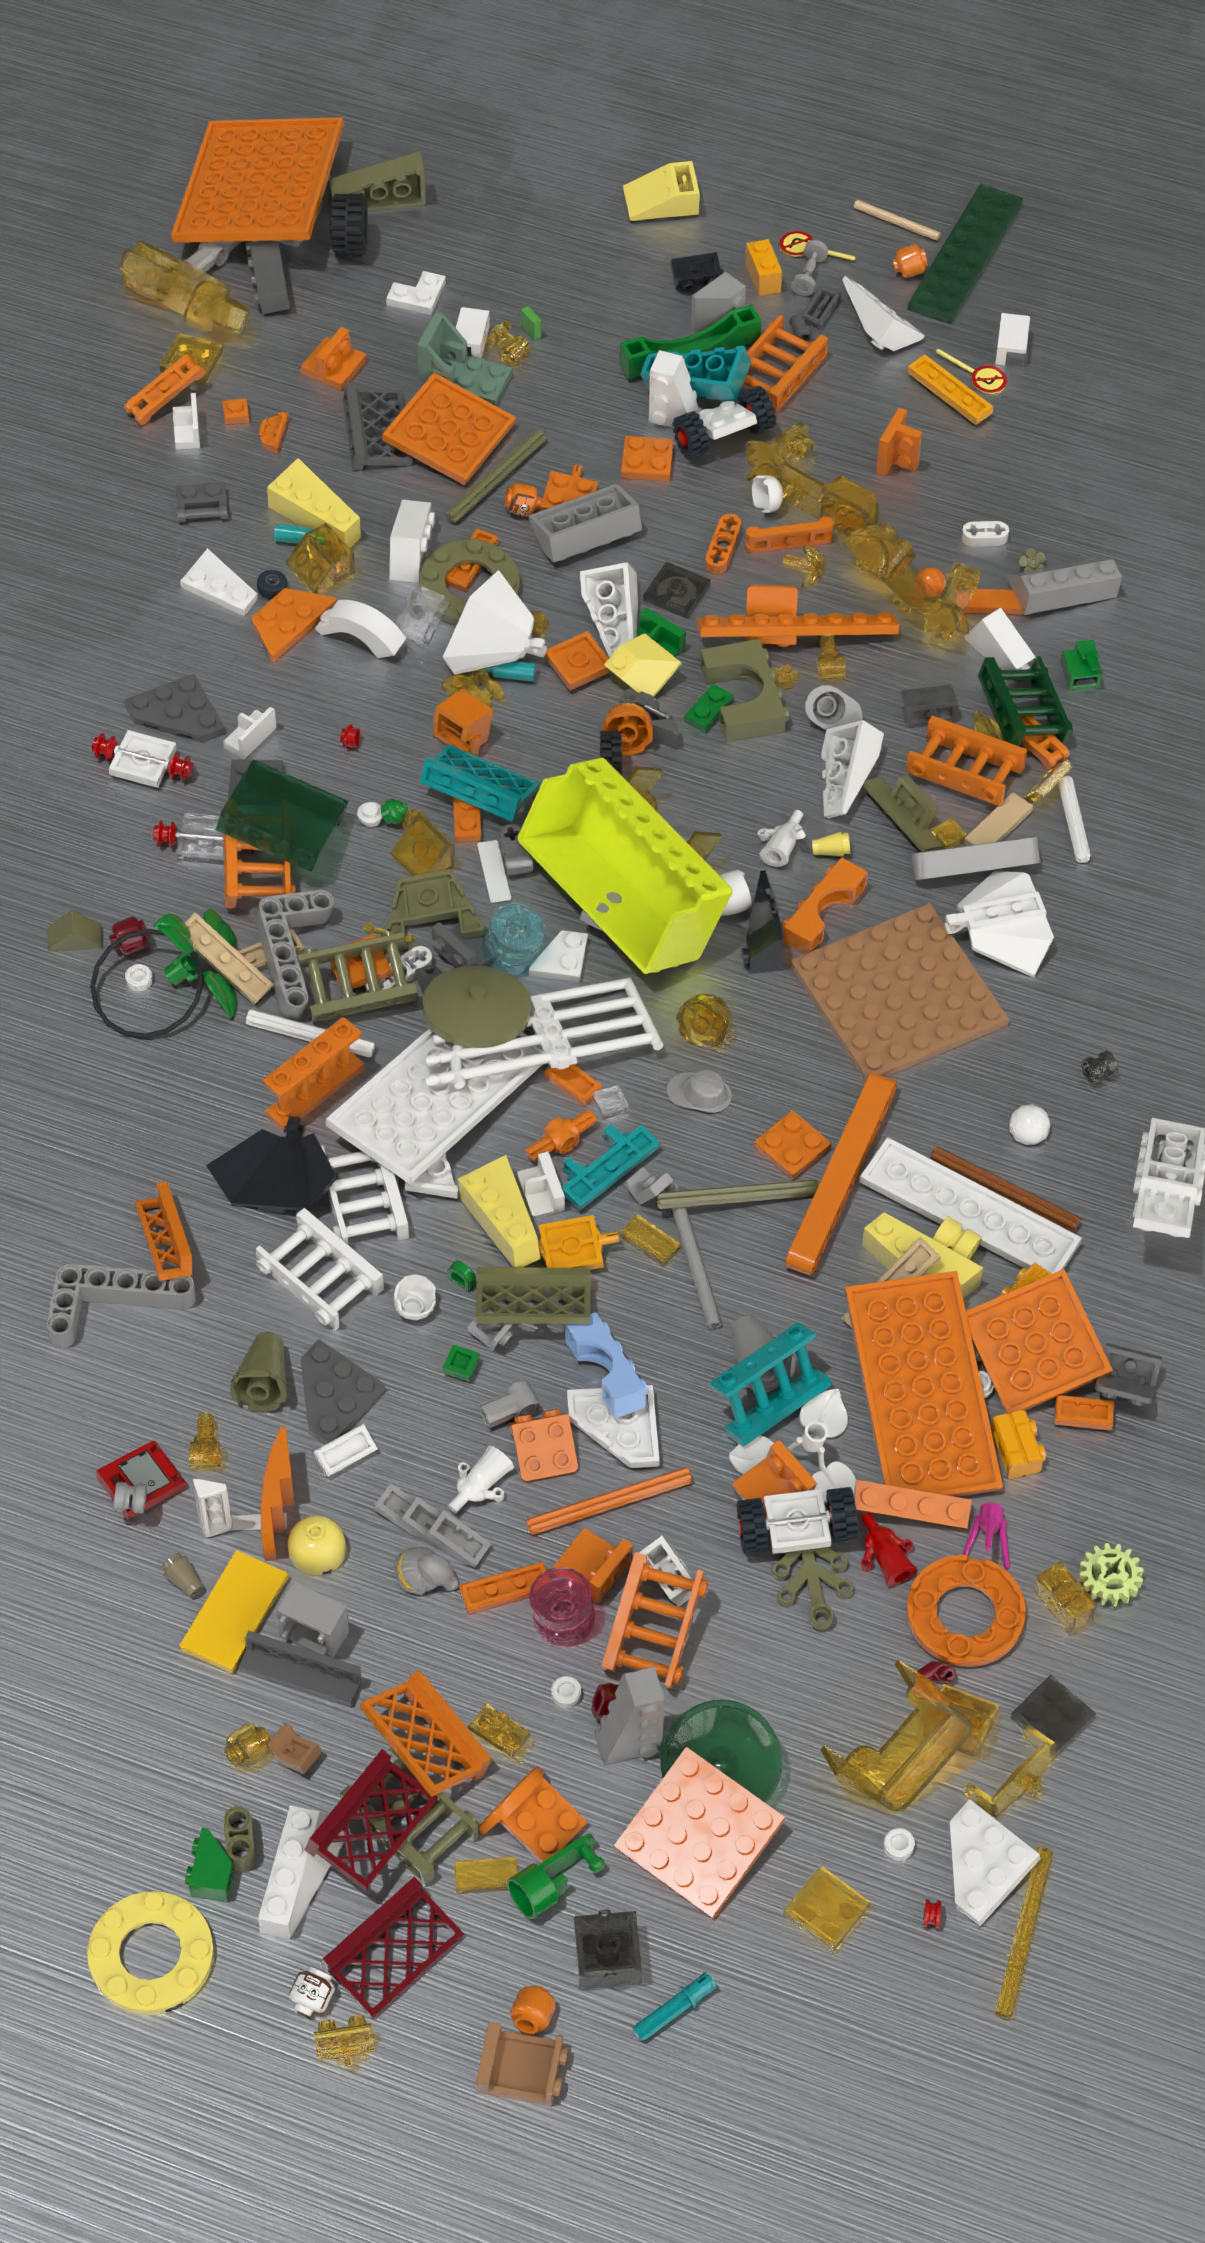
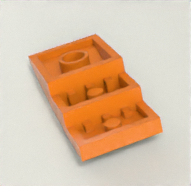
M280 1427L269 1455L263 1479L260 1514L265 1561L277 1560L274 1534L286 1533L283 1507L295 1506L286 1427Z

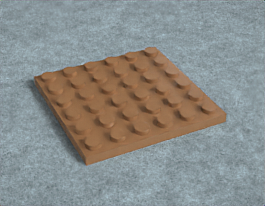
M930 903L790 960L791 969L865 1082L871 1072L888 1077L1009 1025L1010 1019L952 934L946 933L943 921Z

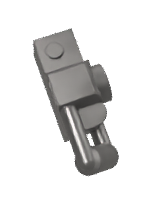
M628 688L620 698V704L635 703L643 707L649 713L652 720L674 719L667 711L660 710V703L651 694L643 691L637 693Z

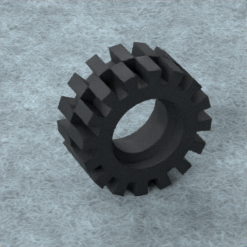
M600 731V758L606 759L622 776L621 731Z

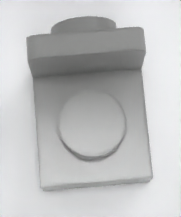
M642 1167L628 1178L624 1185L641 1205L657 1196L673 1179L667 1172L658 1177L655 1174L650 1175Z

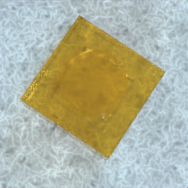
M953 818L931 828V832L942 843V849L955 848L963 844L967 836Z

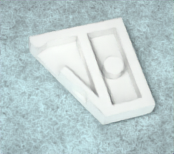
M562 930L529 967V976L580 983L588 934Z

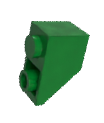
M202 1828L200 1838H195L193 1842L192 1856L195 1857L193 1867L188 1866L185 1885H189L191 1897L228 1902L234 1875L232 1861L210 1830Z

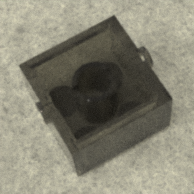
M604 1909L594 1915L574 1916L573 1932L579 1990L640 1985L642 1965L636 1911L611 1913L610 1910Z

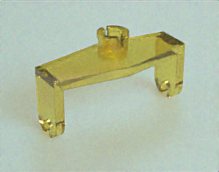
M1025 1726L1021 1730L1024 1733L1022 1736L1038 1750L1016 1768L993 1797L970 1783L963 1788L966 1790L965 1795L971 1801L995 1818L1026 1792L1031 1796H1036L1037 1792L1033 1788L1038 1792L1041 1791L1043 1780L1039 1777L1057 1757L1055 1742L1030 1726Z

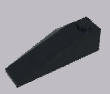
M766 870L760 871L746 937V948L741 949L743 964H748L749 974L781 971L784 939L779 915L775 913L774 898L771 899V887Z

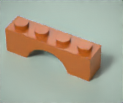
M842 857L835 865H830L826 871L825 878L813 886L810 896L799 903L796 913L784 921L782 925L783 943L802 954L816 950L824 940L825 923L821 920L819 913L824 908L833 904L852 905L866 888L868 871Z

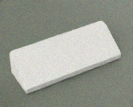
M192 1479L198 1519L204 1538L231 1531L233 1528L226 1484Z

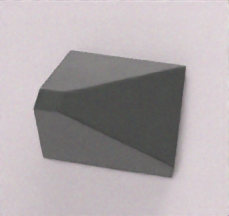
M435 965L415 970L423 996L430 982L443 973Z

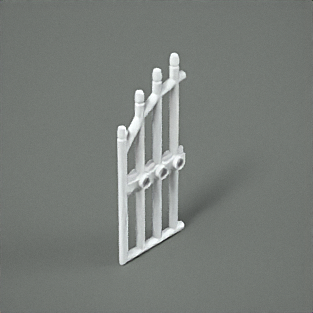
M631 977L530 996L531 1016L527 1027H532L536 1035L515 1038L507 1043L487 1048H464L454 1044L451 1051L424 1057L425 1065L428 1066L451 1062V1071L439 1073L438 1075H429L424 1078L426 1086L453 1082L456 1089H461L465 1086L464 1079L549 1063L551 1069L569 1068V1065L577 1064L576 1058L650 1043L654 1050H660L663 1047V1042ZM625 989L628 995L626 998L554 1011L551 1005L554 1002ZM634 1007L637 1014L562 1029L559 1022ZM640 1025L643 1026L646 1032L644 1034L572 1048L568 1042V1039ZM436 1034L432 1036L433 1044H443L446 1042V1040ZM536 1045H541L544 1052L463 1069L461 1065V1060Z

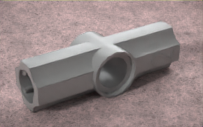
M242 241L201 242L198 251L182 263L183 270L191 279L199 278L214 264L217 266L223 265L228 259L229 252Z

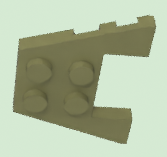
M451 869L398 879L392 903V914L386 928L387 932H403L404 945L398 946V951L408 950L405 927L459 917L463 939L486 935L484 924L478 918L475 909L469 903ZM387 949L383 950L384 954L388 953Z

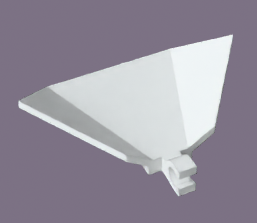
M499 570L469 597L446 648L443 660L454 675L517 661L519 658L523 659L526 653L543 658L546 654L545 639H532L533 615Z
M993 871L957 905L956 909L960 913L946 915L947 923L944 924L946 933L953 934L967 927L973 951L1034 978L1054 939L1046 918L1044 904L1039 892H1036L1029 874L1024 872Z

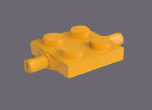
M594 1215L539 1225L541 1236L539 1253L547 1268H590V1270L604 1268L601 1254L603 1245L619 1243L617 1231L600 1234L595 1224Z

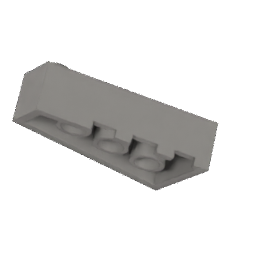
M655 1667L627 1673L623 1676L615 1692L616 1699L610 1701L608 1705L609 1714L603 1715L600 1721L602 1727L596 1728L594 1732L604 1766L639 1756L642 1758L652 1757L659 1751H662L665 1698Z

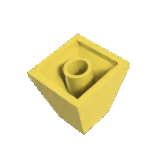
M644 633L621 644L604 665L637 693L643 691L655 697L682 663Z

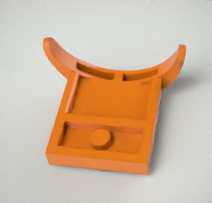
M535 1766L479 1825L478 1831L484 1835L500 1822L539 1863H542L562 1850L587 1821L542 1777L545 1772L539 1766Z

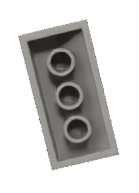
M618 484L529 515V521L541 549L553 563L563 561L578 553H585L597 546L607 545L611 541L631 536L633 533L642 530L639 504Z
M1096 558L1007 575V580L1022 607L1024 615L1116 598L1122 576L1113 559Z

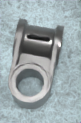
M508 824L500 831V851L507 877L533 872L532 857L518 842L521 827L515 824Z

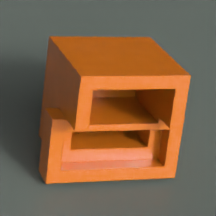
M461 689L436 706L432 735L447 745L449 744L478 756L480 746L488 741L494 709Z

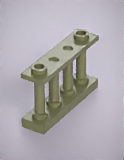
M389 931L383 933L379 938L320 951L315 948L308 949L302 952V955H298L300 968H309L316 1002L310 1006L312 1022L318 1023L418 1000L416 983L409 984L405 980L398 946L404 945L403 932ZM387 949L395 980L392 988L383 989L379 987L371 952ZM361 955L369 987L367 993L361 995L353 993L345 958ZM335 961L343 994L341 999L330 1001L326 997L319 964Z
M390 1747L389 1755L392 1756L390 1761L419 1782L392 1747ZM390 1772L384 1778L385 1786L395 1778ZM349 1785L340 1792V1800L351 1788ZM379 1785L374 1791H380ZM443 1792L436 1795L438 1799L393 1855L425 1887L434 1879L433 1861L465 1833L473 1841L478 1839L477 1819L469 1811L463 1812ZM410 1794V1795H408L409 1804H410L419 1794ZM402 1795L388 1806L389 1810L404 1809ZM368 1798L366 1800L367 1812H376L370 1806L372 1798ZM360 1808L357 1813H362V1809ZM444 1813L455 1825L426 1852L421 1851L419 1853L412 1846V1841ZM384 1817L369 1819L371 1833L387 1832ZM363 1819L357 1820L364 1827ZM393 1837L394 1843L399 1837ZM388 1838L376 1839L389 1851Z

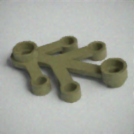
M828 1547L787 1552L772 1567V1576L775 1580L785 1581L788 1579L790 1566L800 1555H802L803 1565L787 1586L779 1590L777 1597L779 1605L785 1608L791 1607L795 1602L796 1593L807 1580L812 1603L809 1615L810 1624L818 1630L829 1628L832 1625L834 1613L829 1605L824 1604L819 1579L833 1587L837 1597L840 1599H848L852 1596L853 1583L848 1579L840 1578L815 1562L814 1553L829 1561L830 1569L835 1573H842L847 1569V1557L843 1553H836ZM841 1560L844 1564L837 1566L834 1564V1561ZM778 1568H783L786 1572L784 1574H779L776 1572V1570ZM846 1586L849 1588V1591L842 1592L839 1588ZM788 1594L791 1596V1599L784 1600L781 1596ZM824 1617L826 1621L819 1622L816 1620V1618Z

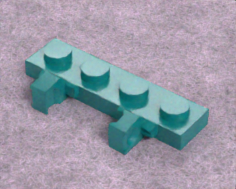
M612 1124L605 1128L602 1138L607 1139L611 1146L605 1154L591 1165L587 1164L583 1167L580 1163H575L572 1160V1155L563 1161L562 1170L569 1177L567 1179L568 1183L562 1187L565 1198L579 1211L660 1148V1141L642 1124L630 1134L627 1132L622 1134Z

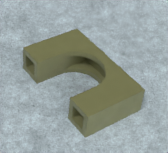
M760 639L700 650V668L706 685L730 680H742L753 684L761 692L752 701L720 707L719 725L726 743L785 732L786 721H789L788 708L783 706L781 702V688L775 685L776 676L774 668H769L768 651L766 648H762Z

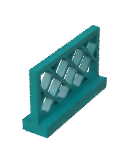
M449 744L434 758L428 757L425 760L420 778V783L512 822L517 818L519 809L539 790L541 784ZM456 766H464L465 768H456ZM479 776H487L488 778H479Z

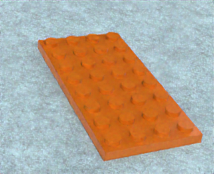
M957 1271L845 1287L844 1291L883 1484L954 1497L1002 1490L1003 1483Z

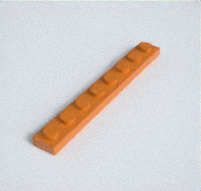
M880 612L877 615H866L864 613L841 615L839 613H830L828 616H818L813 613H807L803 616H793L791 614L767 616L765 614H756L754 617H743L742 615L733 614L729 617L706 615L696 619V628L700 637L898 634L899 624L895 616L886 612Z

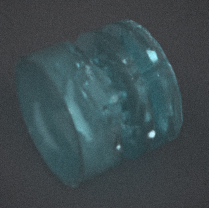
M516 903L503 905L493 914L481 946L482 955L487 964L511 975L526 972L535 961L546 933L545 923L540 914L531 907Z

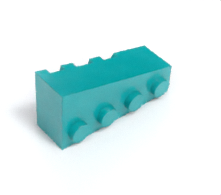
M736 346V349L725 350L724 347L714 348V351L701 352L700 349L684 354H679L678 351L668 352L683 356L691 378L689 383L692 391H696L697 397L734 401L737 403L751 364L745 346ZM658 353L647 355L641 371V377L648 390H650V369Z

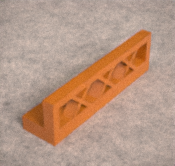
M168 1182L156 1183L157 1198L135 1201V1208L158 1280L163 1281L191 1276L192 1254ZM159 1208L155 1215L144 1212L146 1209ZM155 1225L165 1228L161 1232V1234L156 1233L151 1229ZM161 1243L171 1247L167 1252L156 1249ZM167 1261L178 1266V1268L163 1270L162 1267Z

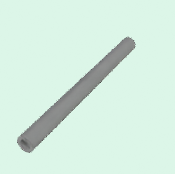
M674 1182L670 1183L665 1190L666 1192L680 1191L678 1183ZM686 1207L671 1208L708 1329H718L722 1323Z

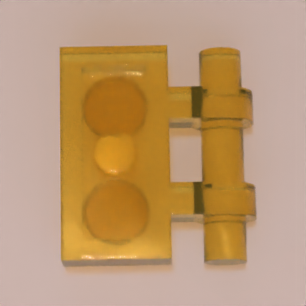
M485 668L470 671L472 675L469 677L465 673H460L441 682L442 690L449 697L463 689L491 708V699L496 698L499 702H502L506 698V694L502 691V686L489 677V672ZM482 683L486 689L481 691L477 685Z

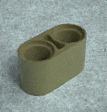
M234 1806L227 1810L224 1815L226 1852L232 1861L233 1870L246 1872L254 1866L256 1860L252 1819L250 1812L246 1808ZM238 1821L246 1823L242 1828L231 1827L232 1824ZM238 1850L248 1851L243 1857L234 1856V1853Z

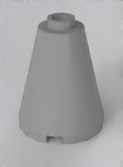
M741 1316L731 1327L738 1363L775 1338L754 1316ZM792 1354L783 1360L789 1378L793 1376L796 1368L795 1358ZM773 1367L761 1375L766 1393L780 1388ZM751 1383L745 1386L747 1389H752Z

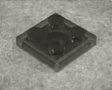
M1050 1675L1011 1713L1010 1719L1056 1757L1095 1719L1096 1713L1055 1677Z

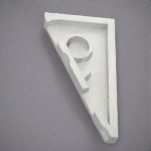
M446 1153L411 1184L405 1181V1190L457 1199L458 1187L454 1183L451 1167L446 1159Z

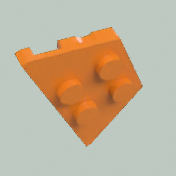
M284 588L251 617V623L256 633L259 634L262 645L266 647L270 660L274 663L321 621V615L325 611L332 609L338 599L332 596Z

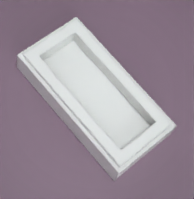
M362 1424L312 1453L327 1478L376 1451L378 1448L365 1425Z

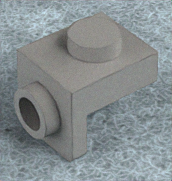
M486 1309V1310L483 1311L482 1313H494V1312H492L490 1309ZM475 1318L468 1326L467 1331L494 1351L498 1344L504 1346L511 1338L513 1333L510 1329L513 1323H476Z

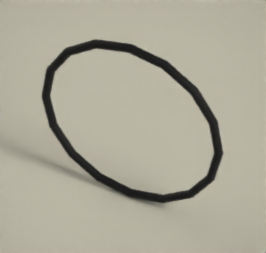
M145 929L125 934L106 948L94 967L90 984L94 1008L106 1025L124 1036L146 1039L167 1034L187 1021L200 1001L204 978L200 959L193 950L190 955L196 962L199 978L195 1000L185 1015L166 1029L146 1034L125 1031L109 1021L98 1005L95 985L99 968L110 951L129 938L145 934L166 936L160 930Z

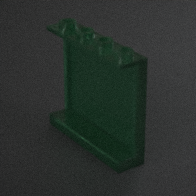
M253 759L223 807L215 830L313 872L317 859L335 827L340 825L349 801Z

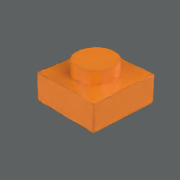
M246 398L222 401L225 425L249 423Z

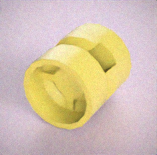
M948 1216L939 1227L933 1240L970 1260L980 1245L982 1236L971 1229L964 1231L961 1223Z

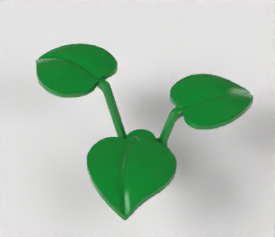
M212 909L206 910L203 914L204 921L234 947L236 936L232 928L216 911ZM166 914L154 924V928L163 932L181 951L178 957L164 969L167 979L177 986L186 979L188 982H191L198 978V973L194 974L197 969L196 962L192 956L184 957L186 954L193 952L194 946L190 939V930L182 919L175 914ZM211 971L203 972L207 986L230 1019L233 1017L237 1005V996L233 987L221 974L216 973L214 975Z

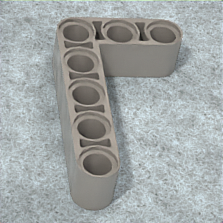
M325 890L265 897L260 900L255 918L281 1014L284 1018L298 1021L304 1016L308 1003V993L289 928L318 925L329 920L334 898L332 894Z
M79 1264L63 1265L56 1273L47 1319L49 1339L51 1344L59 1349L70 1347L74 1343L82 1301L180 1310L191 1308L196 1301L194 1281L191 1276L159 1281L156 1271ZM97 1283H103L102 1285L95 1286ZM181 1290H186L184 1293H178ZM64 1305H70L69 1307L62 1308ZM60 1329H65L63 1332H56Z

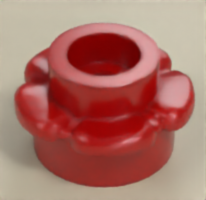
M352 724L343 728L340 734V742L344 744L347 750H349V747L357 748L360 742V729L353 727Z

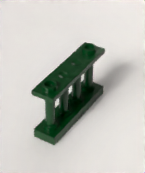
M1041 656L1035 657L1031 669L1001 670L994 657H985L978 673V678L1005 741L1020 746L1022 739L1028 735H1055L1066 746L1069 737L1072 735L1073 726L1067 718ZM1004 680H1031L1034 688H1009ZM1012 698H1039L1042 706L1017 707ZM1047 716L1050 725H1025L1020 717Z

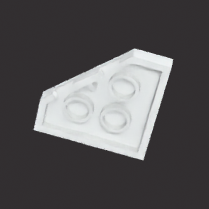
M647 1385L646 1408L615 1419L602 1400V1388L567 1390L568 1414L572 1424L630 1468L659 1466L653 1385Z
M969 1799L950 1820L955 1903L960 1911L981 1926L1040 1860V1854Z

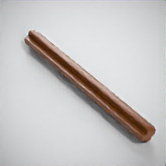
M935 1147L931 1153V1160L1072 1232H1075L1080 1225L1081 1218L941 1147Z

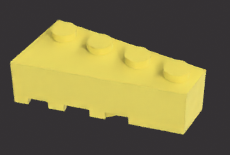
M885 1212L864 1228L862 1246L888 1270L921 1237L942 1257L926 1275L957 1271L963 1299L981 1284L982 1266Z

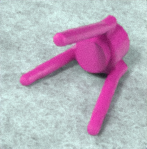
M984 1503L981 1505L980 1515L974 1517V1524L966 1542L963 1555L969 1554L979 1527H981L982 1531L986 1532V1551L991 1549L993 1533L999 1530L1004 1568L1009 1569L1010 1563L1006 1536L1007 1521L1003 1519L1004 1510L1001 1505L996 1503Z

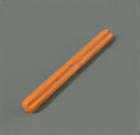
M684 1467L530 1517L526 1520V1525L531 1535L538 1534L688 1485L692 1482V1475L690 1470Z

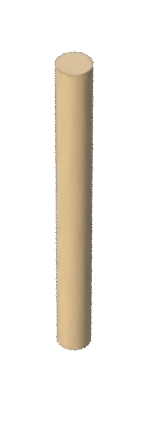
M858 199L855 201L854 208L935 241H938L941 233Z

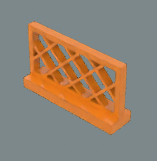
M421 1670L411 1674L408 1681L369 1698L360 1705V1709L431 1797L470 1778L474 1781L482 1778L492 1760L491 1756ZM404 1694L412 1706L396 1702V1697ZM379 1705L389 1708V1717L378 1714L373 1707ZM394 1710L410 1714L409 1722L393 1718ZM415 1716L424 1718L430 1727L414 1724ZM392 1727L407 1730V1738L395 1736L391 1731ZM412 1732L428 1736L427 1744L412 1741ZM433 1738L441 1740L448 1749L445 1750L432 1746ZM410 1749L426 1753L425 1760L414 1759L409 1753ZM430 1754L445 1758V1767L429 1763ZM451 1760L459 1762L465 1771L461 1772L450 1769ZM428 1771L444 1775L443 1781L435 1785L428 1777Z

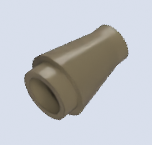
M177 1553L162 1565L161 1569L165 1572L164 1577L183 1590L190 1598L202 1590L203 1585L186 1556L182 1557L180 1553Z

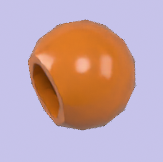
M926 567L916 575L915 586L923 597L935 598L944 591L946 578L944 573L938 568Z

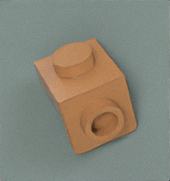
M287 1723L283 1724L268 1743V1747L278 1764L302 1774L306 1773L322 1753L317 1743L297 1736L291 1725Z

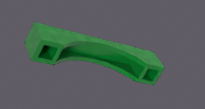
M751 304L729 311L710 327L684 338L661 341L641 336L620 343L619 364L629 380L641 376L647 355L658 353L659 350L664 352L678 351L679 354H684L700 349L701 352L714 351V348L724 347L725 350L735 349L736 346L752 344L761 336L762 320Z

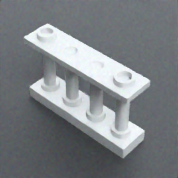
M363 1151L327 1158L332 1168L366 1161L376 1162L378 1169L374 1170V1173L336 1180L328 1189L327 1193L336 1226L332 1227L333 1233L347 1245L349 1237L386 1229L395 1231L398 1241L409 1238L408 1221L396 1178L392 1171ZM375 1183L378 1186L383 1185L384 1192H381L379 1196L341 1204L338 1202L337 1191ZM380 1206L390 1210V1215H387V1218L345 1227L342 1217L343 1214Z
M303 1208L296 1214L297 1231L270 1254L260 1245L256 1248V1265L261 1272L266 1275L270 1274L312 1310L321 1324L325 1326L328 1324L336 1331L339 1328L337 1312L362 1290H369L377 1296L384 1289L383 1274L308 1210ZM304 1239H310L317 1248L290 1271L278 1262ZM323 1256L331 1257L336 1262V1265L309 1288L298 1279ZM343 1273L351 1274L356 1279V1282L329 1305L318 1296Z

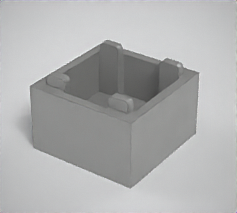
M293 1582L276 1610L279 1635L283 1642L290 1641L302 1648L332 1658L335 1657L349 1633L346 1605L296 1582Z

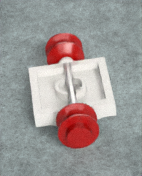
M128 730L120 746L115 736L106 740L104 733H101L99 737H95L92 743V752H94L95 758L105 755L106 761H110L114 757L109 767V774L112 776L158 788L166 770H168L170 778H174L176 774L180 775L181 781H185L187 777L190 778L193 773L194 763L191 762L190 756L181 760L179 753L175 754L177 750L175 742Z

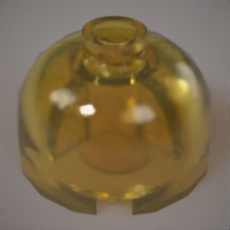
M709 993L693 995L683 1003L676 1016V1021L678 1020L680 1025L678 1028L680 1034L687 1042L703 1048V1044L707 1046L712 1045L711 1048L718 1046L724 1041L732 1025V1016L728 1005L722 998Z

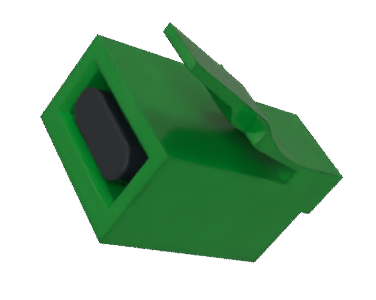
M1094 640L1076 641L1074 650L1062 651L1060 661L1069 691L1100 687L1102 677L1101 667L1098 662L1100 656L1097 653Z

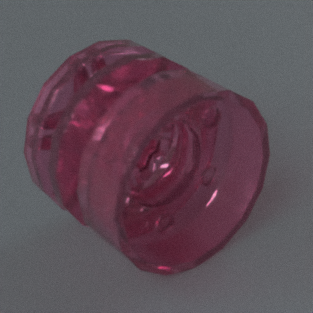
M558 1567L548 1569L536 1578L531 1585L529 1599L535 1630L540 1637L552 1645L559 1646L573 1645L586 1638L593 1629L595 1613L590 1584L583 1574L571 1568Z

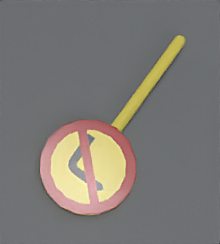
M792 231L783 235L779 246L781 251L790 257L805 256L804 248L806 243L813 240V237L803 231ZM828 250L827 255L852 261L855 260V256Z
M936 350L937 354L972 373L971 382L982 393L996 394L1004 390L1007 385L1005 373L995 366L985 365L973 369L944 351Z

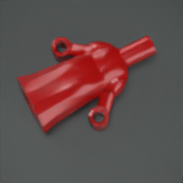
M871 1512L862 1515L861 1520L869 1532L864 1542L866 1551L864 1558L861 1560V1570L867 1572L872 1569L873 1560L871 1558L874 1554L887 1586L893 1587L911 1579L918 1571L916 1566L906 1556V1554L912 1552L913 1542L909 1539L903 1540L899 1538L893 1530L887 1527H879Z

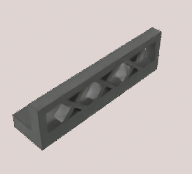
M248 1630L245 1637L247 1649L239 1665V1672L352 1708L362 1683L360 1666Z

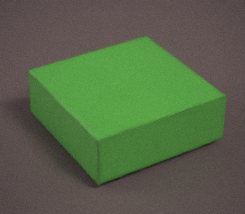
M530 307L522 308L521 327L534 341L541 338V319Z

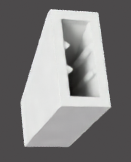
M1001 608L982 619L964 636L965 640L982 656L994 657L1001 670L1030 669L1029 663L1035 658Z

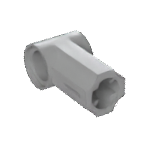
M528 1381L516 1382L506 1390V1393L479 1404L482 1419L489 1428L513 1419L516 1416L526 1414L533 1416L541 1408Z

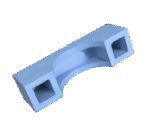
M596 1312L590 1314V1324H565V1343L576 1360L598 1363L610 1372L602 1379V1400L613 1418L615 1419L646 1408V1395L648 1394L646 1382L643 1378L639 1379L634 1364L624 1356L620 1342L618 1340L614 1341L608 1324L605 1321L602 1322Z

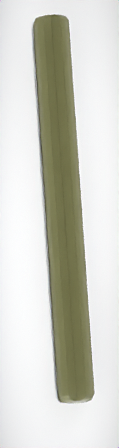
M535 430L456 502L445 514L448 521L451 523L458 522L547 439L544 431Z
M803 1180L660 1192L656 1197V1202L659 1209L808 1197L815 1195L819 1183L817 1180Z

